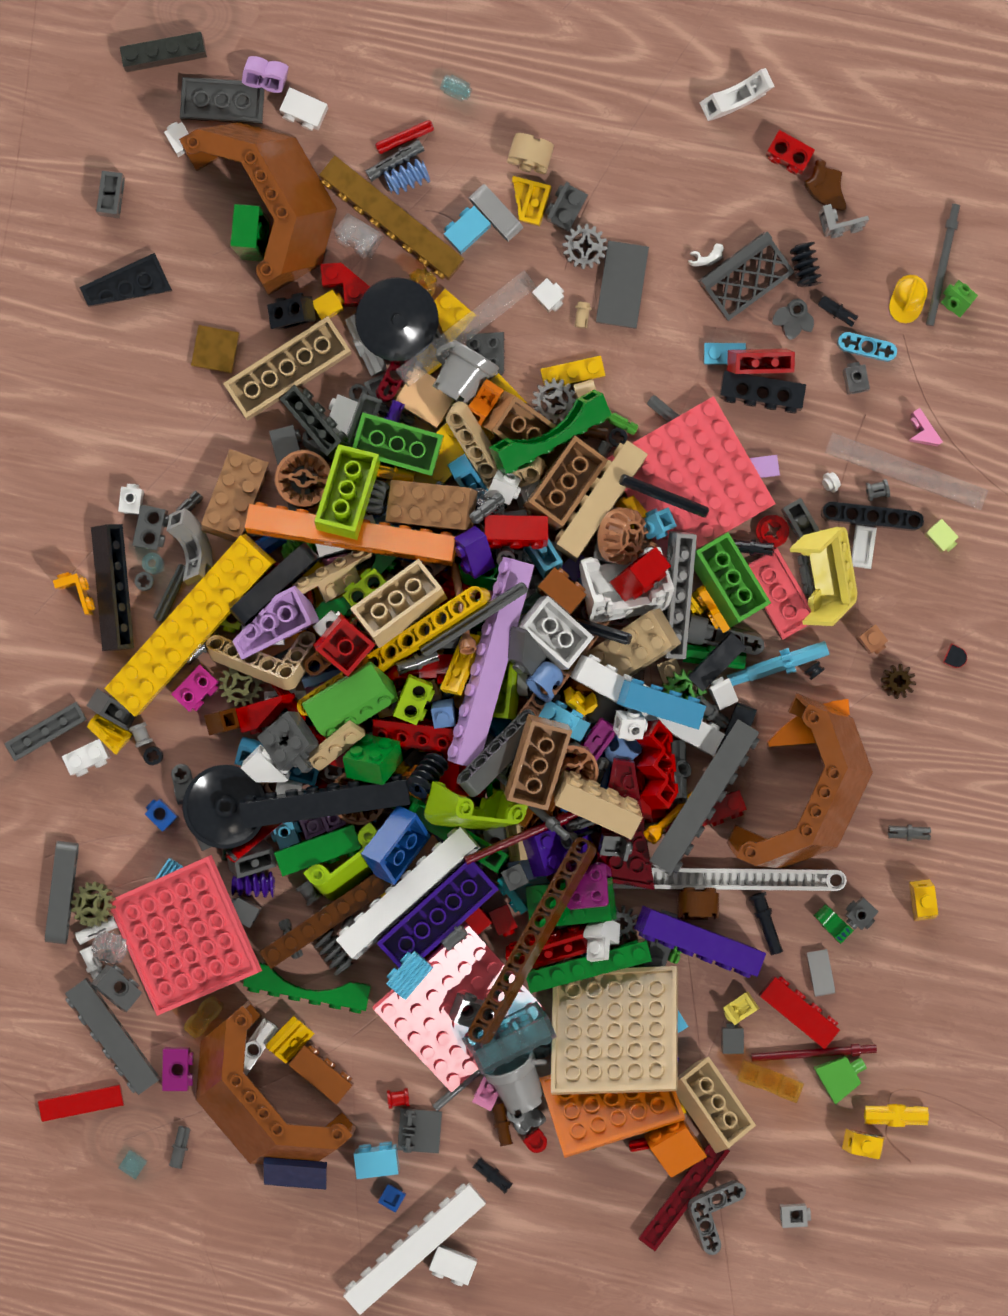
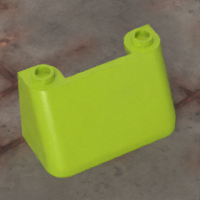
M433 781L424 813L425 819L434 825L493 830L520 823L526 815L528 806L507 801L504 790L493 788V795L489 798L482 797L480 806L474 807L471 799L455 794L447 789L446 785L442 782Z
M373 822L365 825L358 833V840L363 849L333 872L329 867L325 868L323 865L317 864L311 866L303 874L324 897L329 900H336L373 873L361 853L375 836L378 828Z

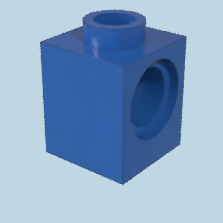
M154 799L146 806L148 811L145 815L161 831H165L179 817L162 799L158 801ZM158 808L165 810L166 815L162 820L157 819L155 816V811Z

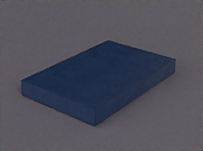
M264 1157V1185L326 1190L327 1162Z

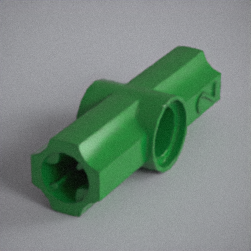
M688 644L686 659H683L682 662L700 664L716 646L706 645V647ZM741 652L728 667L745 669L746 653Z

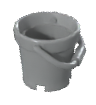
M453 340L442 345L436 351L435 355L442 364V369L433 387L441 390L455 401L464 402L468 406L477 395L484 381L498 374L499 367L464 344ZM449 348L450 353L447 359L444 360L441 352Z
M515 1045L498 1051L481 1067L486 1080L494 1086L507 1111L511 1114H515L514 1110L520 1109L521 1113L533 1110L542 1103L540 1097L543 1096L545 1098L536 1067L547 1064V1060L535 1059L532 1048L526 1045Z

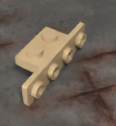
M352 550L346 556L336 558L329 565L319 567L314 573L299 578L292 586H296L303 594L318 587L323 600L328 602L344 593V589L352 582L356 584L361 580L355 566L372 557V553Z

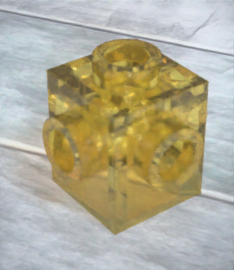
M418 268L409 274L408 279L418 284L423 279L425 284L420 285L431 296L435 293L437 278L432 271L428 272L426 268L422 270Z

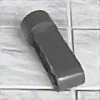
M693 613L690 615L687 641L689 643L701 646L703 643L717 646L732 632L740 636V641L743 644L744 637H746V648L742 652L758 655L764 650L763 637L757 632L731 627L723 633L718 628L716 629V637L712 638L715 627L709 621V617ZM754 640H758V644H756L755 647H752L751 643H753Z

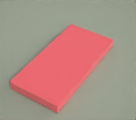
M778 548L772 550L774 551L773 556L763 555L748 565L771 604L764 607V610L779 636L784 640L808 626L803 625L802 621L811 613V609L808 606L807 598Z

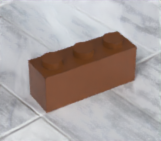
M305 1044L289 1063V1066L337 1105L354 1083L351 1082L353 1078L345 1071L340 1073L335 1068L336 1064L329 1058L323 1059L319 1055L320 1051L315 1046Z

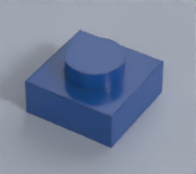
M388 1183L378 1203L396 1213L406 1193Z

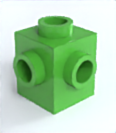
M958 280L954 286L950 284L943 292L945 297L941 303L949 311L961 317L978 295L967 284Z

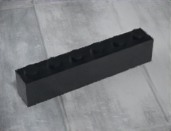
M106 524L91 527L102 651L134 648L123 524Z

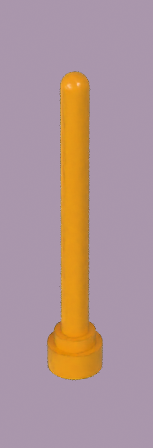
M678 804L657 825L649 826L644 831L645 838L650 843L656 844L662 838L663 830L676 819L684 804Z

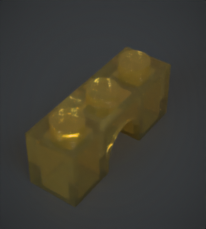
M743 1059L736 1077L742 1083L769 1091L794 1103L798 1102L804 1083L800 1080Z

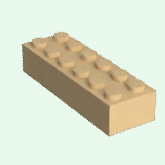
M327 316L223 384L248 421L278 402L293 385L300 388L352 353L329 316Z
M628 440L625 444L620 443L613 454L615 459L613 461L608 460L602 469V478L597 477L589 489L591 494L589 496L584 495L578 504V508H580L578 513L573 512L566 523L568 525L567 529H561L554 541L557 543L555 549L573 561H577L600 527L605 515L613 508L626 489L625 486L619 484L621 475L625 474L634 477L645 461L647 453Z

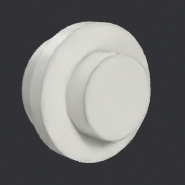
M833 472L823 475L822 484L824 488L832 493L836 492L841 486L838 476Z

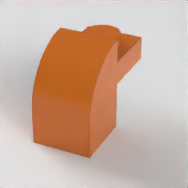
M488 379L484 381L477 395L468 405L480 426H482L504 391Z

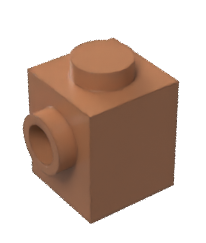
M876 624L857 637L868 654L875 652L877 655L886 648L885 643L888 642Z

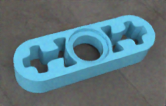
M851 332L841 334L837 341L839 349L844 352L884 362L893 360L897 355V348L893 343ZM850 337V341L856 343L857 339H860L857 346L858 350H854L856 345L852 344L845 347V343L842 340ZM865 341H869L873 345V350L869 353L864 352L861 348L862 343ZM877 344H880L879 349L885 350L886 347H890V351L893 352L888 357H885V353L878 351V355H874L877 350Z

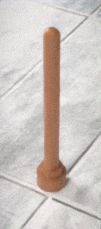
M453 563V566H450L456 597L463 592L459 565ZM460 603L458 606V610L461 613L464 608L463 603ZM469 630L462 634L459 642V649L462 654H472L477 650L476 642L470 636Z

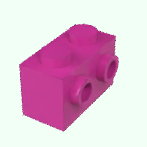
M199 665L171 695L189 712H192L193 709L198 711L204 704L202 700L207 695L211 697L218 690L217 684L219 681L202 665Z

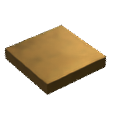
M198 325L191 366L232 374L240 333Z

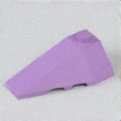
M293 586L275 595L272 601L258 613V616L237 635L233 643L242 660L307 629L320 620L312 603L296 586Z

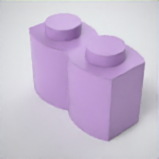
M250 56L243 70L242 83L249 87H262L269 92L280 93L284 88L289 66L282 62H268L264 58Z

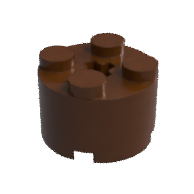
M693 887L683 888L678 893L677 918L681 919L685 915V920H708V917L714 916V920L719 919V893L716 892V888H704L701 891H696V888Z

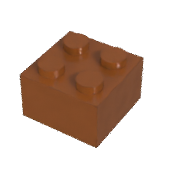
M554 567L540 583L536 591L541 596H549L564 611L571 615L587 594L584 593L586 589L578 582H571L568 579L569 575L563 569L559 568L557 570Z

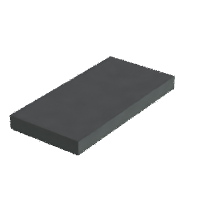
M182 77L180 119L263 124L265 89L262 87L253 88L246 86L239 80Z
M608 241L596 323L637 329L649 247Z

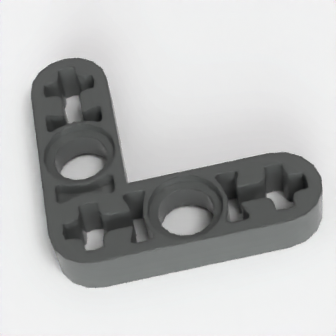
M729 1181L693 1197L688 1202V1211L700 1246L709 1255H715L721 1249V1241L711 1213L744 1198L746 1188L739 1181ZM735 1186L739 1188L736 1195L731 1193L734 1191ZM715 1194H721L722 1197L718 1204L712 1203V1197ZM697 1203L702 1205L699 1207L701 1213L703 1214L702 1216H700L699 1212L695 1210V1208L697 1207ZM703 1221H708L709 1228L701 1231L700 1224ZM705 1236H709V1238L714 1242V1243L712 1244V1247H713V1248L710 1249V1248L708 1247V1246L710 1245V1243H709L708 1238L705 1237Z

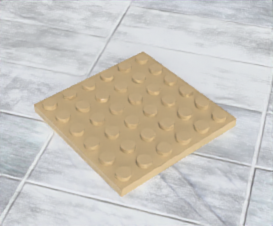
M677 966L624 968L553 987L552 1095L678 1091Z

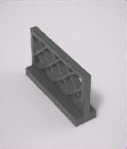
M763 232L699 279L698 282L705 288L726 320L729 321L792 275L794 270L773 242L769 232ZM769 245L774 251L773 260L762 258L763 249ZM749 259L758 260L756 272L745 270L746 262ZM761 261L772 262L770 274L759 273ZM775 263L783 264L788 272L782 276L774 275ZM733 271L742 272L740 284L729 283L730 273ZM745 273L756 275L754 287L743 285ZM759 275L770 277L769 286L766 288L757 287ZM717 283L725 284L723 297L716 296L711 287ZM728 285L739 287L737 299L726 297ZM742 287L753 289L750 300H741ZM726 300L737 301L736 309L731 314H728L725 310Z

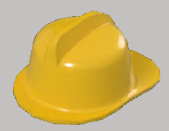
M906 275L898 280L889 304L890 314L896 321L910 323L919 317L928 291L926 283L922 278L916 275Z

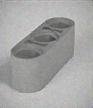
M485 184L468 197L471 203L507 242L523 229L522 224Z

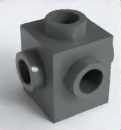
M860 897L857 902L853 900L846 907L847 913L845 916L848 918L846 922L854 930L857 927L861 930L864 928L868 929L875 922L873 918L879 911L864 897ZM862 911L863 916L858 918V913Z

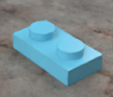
M704 343V365H727L728 350H746V343Z

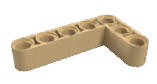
M460 401L455 402L446 416V422L489 490L498 470L489 449L492 444L467 404ZM538 456L535 461L518 467V470L512 473L521 479L518 487L521 488L537 482L544 471L545 461Z
M305 631L301 633L283 660L260 651L241 660L233 641L220 635L209 637L206 641V647L213 661L284 690H292L299 684L306 673L305 661L316 652L314 644L317 642V639L313 632Z

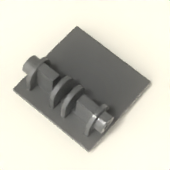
M504 332L466 334V346L499 367L498 373L503 375L505 371Z
M401 1108L397 1150L406 1153H412V1151L439 1153L442 1112Z

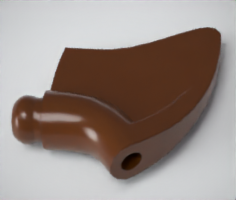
M816 160L812 176L804 181L805 188L822 205L831 204L832 209L845 210L846 202L841 190L842 171L825 167V160Z

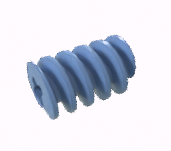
M415 159L414 167L408 162L407 169L400 165L399 173L393 168L391 176L386 171L384 172V177L391 194L394 191L399 195V188L407 192L408 184L414 189L416 181L422 186L423 178L428 183L430 182V177L423 160L420 163L418 159Z

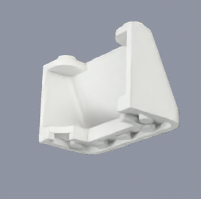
M647 547L643 549L644 552L640 554L639 557H641L653 548ZM593 557L580 560L579 569L582 586L586 589L584 593L587 594L585 602L589 620L598 623L644 615L650 610L658 608L662 611L668 608L674 592L669 571H665L667 576L656 582L654 587L645 594L643 593L635 600L630 598L624 602L610 584V581L631 563L627 565L615 563L600 565L599 560Z

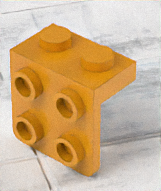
M69 572L57 575L58 579L53 580L55 589L62 590L76 586L84 614L88 616L93 615L92 610L95 609V604L92 597H88L87 590H89L87 578L77 573L72 575Z

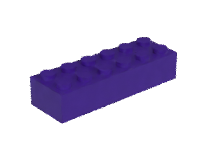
M465 861L377 941V945L398 968L402 966L403 963L400 960L407 952L412 954L416 951L424 958L455 930V926L458 927L499 888L476 862L467 865Z
M642 906L634 927L635 930L639 931L638 935L652 942L658 939L657 943L670 949H674V946H677L676 950L681 951V953L692 957L695 953V957L710 964L714 960L715 965L729 971L734 968V972L750 978L751 975L758 977L766 956L765 952L646 906Z

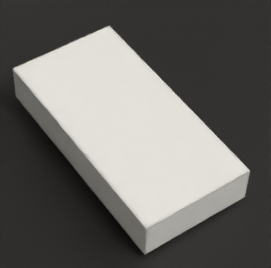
M855 525L851 554L853 567L871 569L877 528Z

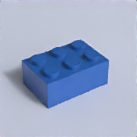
M397 806L382 827L378 829L369 844L365 846L361 855L376 877L395 885L431 836L416 813Z

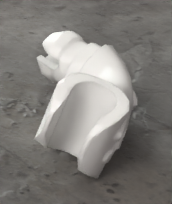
M716 243L708 257H702L697 251L691 252L690 255L695 256L697 261L688 260L689 265L709 266L723 258V245Z

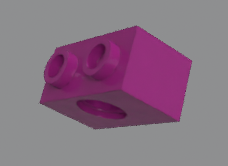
M190 1047L163 1048L162 1091H188L189 1086H193V1073H190V1065H193L194 1056L193 1052H190ZM174 1064H181L184 1071L182 1074L174 1073Z

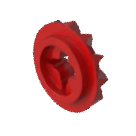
M768 515L759 521L756 535L760 542L774 543L776 548L783 545L788 539L789 526L782 517ZM768 523L772 528L780 527L776 532V538L773 535L765 536L769 531Z

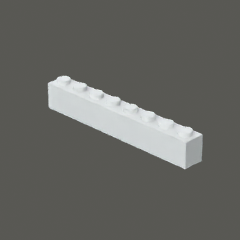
M591 654L589 657L581 655L570 677L617 703L624 680L631 682L633 677L625 673L623 676L617 674V668L609 664L606 667L600 664L601 660ZM641 712L647 721L660 720L672 732V735L712 756L715 755L725 736L724 733L719 731L721 727L712 722L706 724L702 721L699 730Z
M459 827L458 829L454 828L447 835L448 838L443 843L439 842L431 849L433 852L429 856L420 858L416 863L417 866L412 871H406L400 877L402 880L397 885L392 884L385 891L386 895L381 899H375L370 904L371 908L366 913H360L354 919V924L350 927L346 926L339 932L340 936L336 941L352 959L357 960L459 868L465 862V856L481 848L464 828Z
M470 1182L467 1185L461 1184L454 1191L456 1195L451 1199L445 1198L439 1204V1210L435 1213L433 1211L428 1213L423 1218L425 1222L422 1225L412 1227L407 1232L409 1236L405 1240L399 1239L392 1245L393 1250L388 1255L383 1253L376 1260L377 1264L372 1269L369 1266L360 1274L362 1278L357 1282L351 1281L344 1288L346 1290L343 1295L344 1298L359 1315L486 1204V1200Z

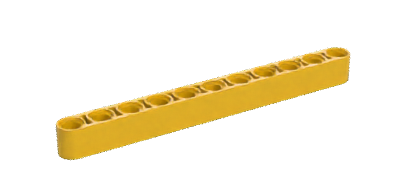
M477 586L468 588L398 634L382 647L366 655L353 671L369 661L374 664L377 658L379 661L378 668L384 673L393 667L396 662L404 660L419 650L423 644L490 602V592L485 588ZM477 592H480L481 598L479 601H476L475 595ZM460 603H463L464 608L460 613L458 606ZM445 614L447 618L446 622L443 624L441 622V618ZM428 625L429 633L426 635L424 629ZM411 636L413 640L412 644L409 646L407 641L408 638ZM394 647L395 650H396V653H395V655L392 657V656H391V649ZM340 672L302 697L297 703L298 712L303 716H308L302 703L346 675Z

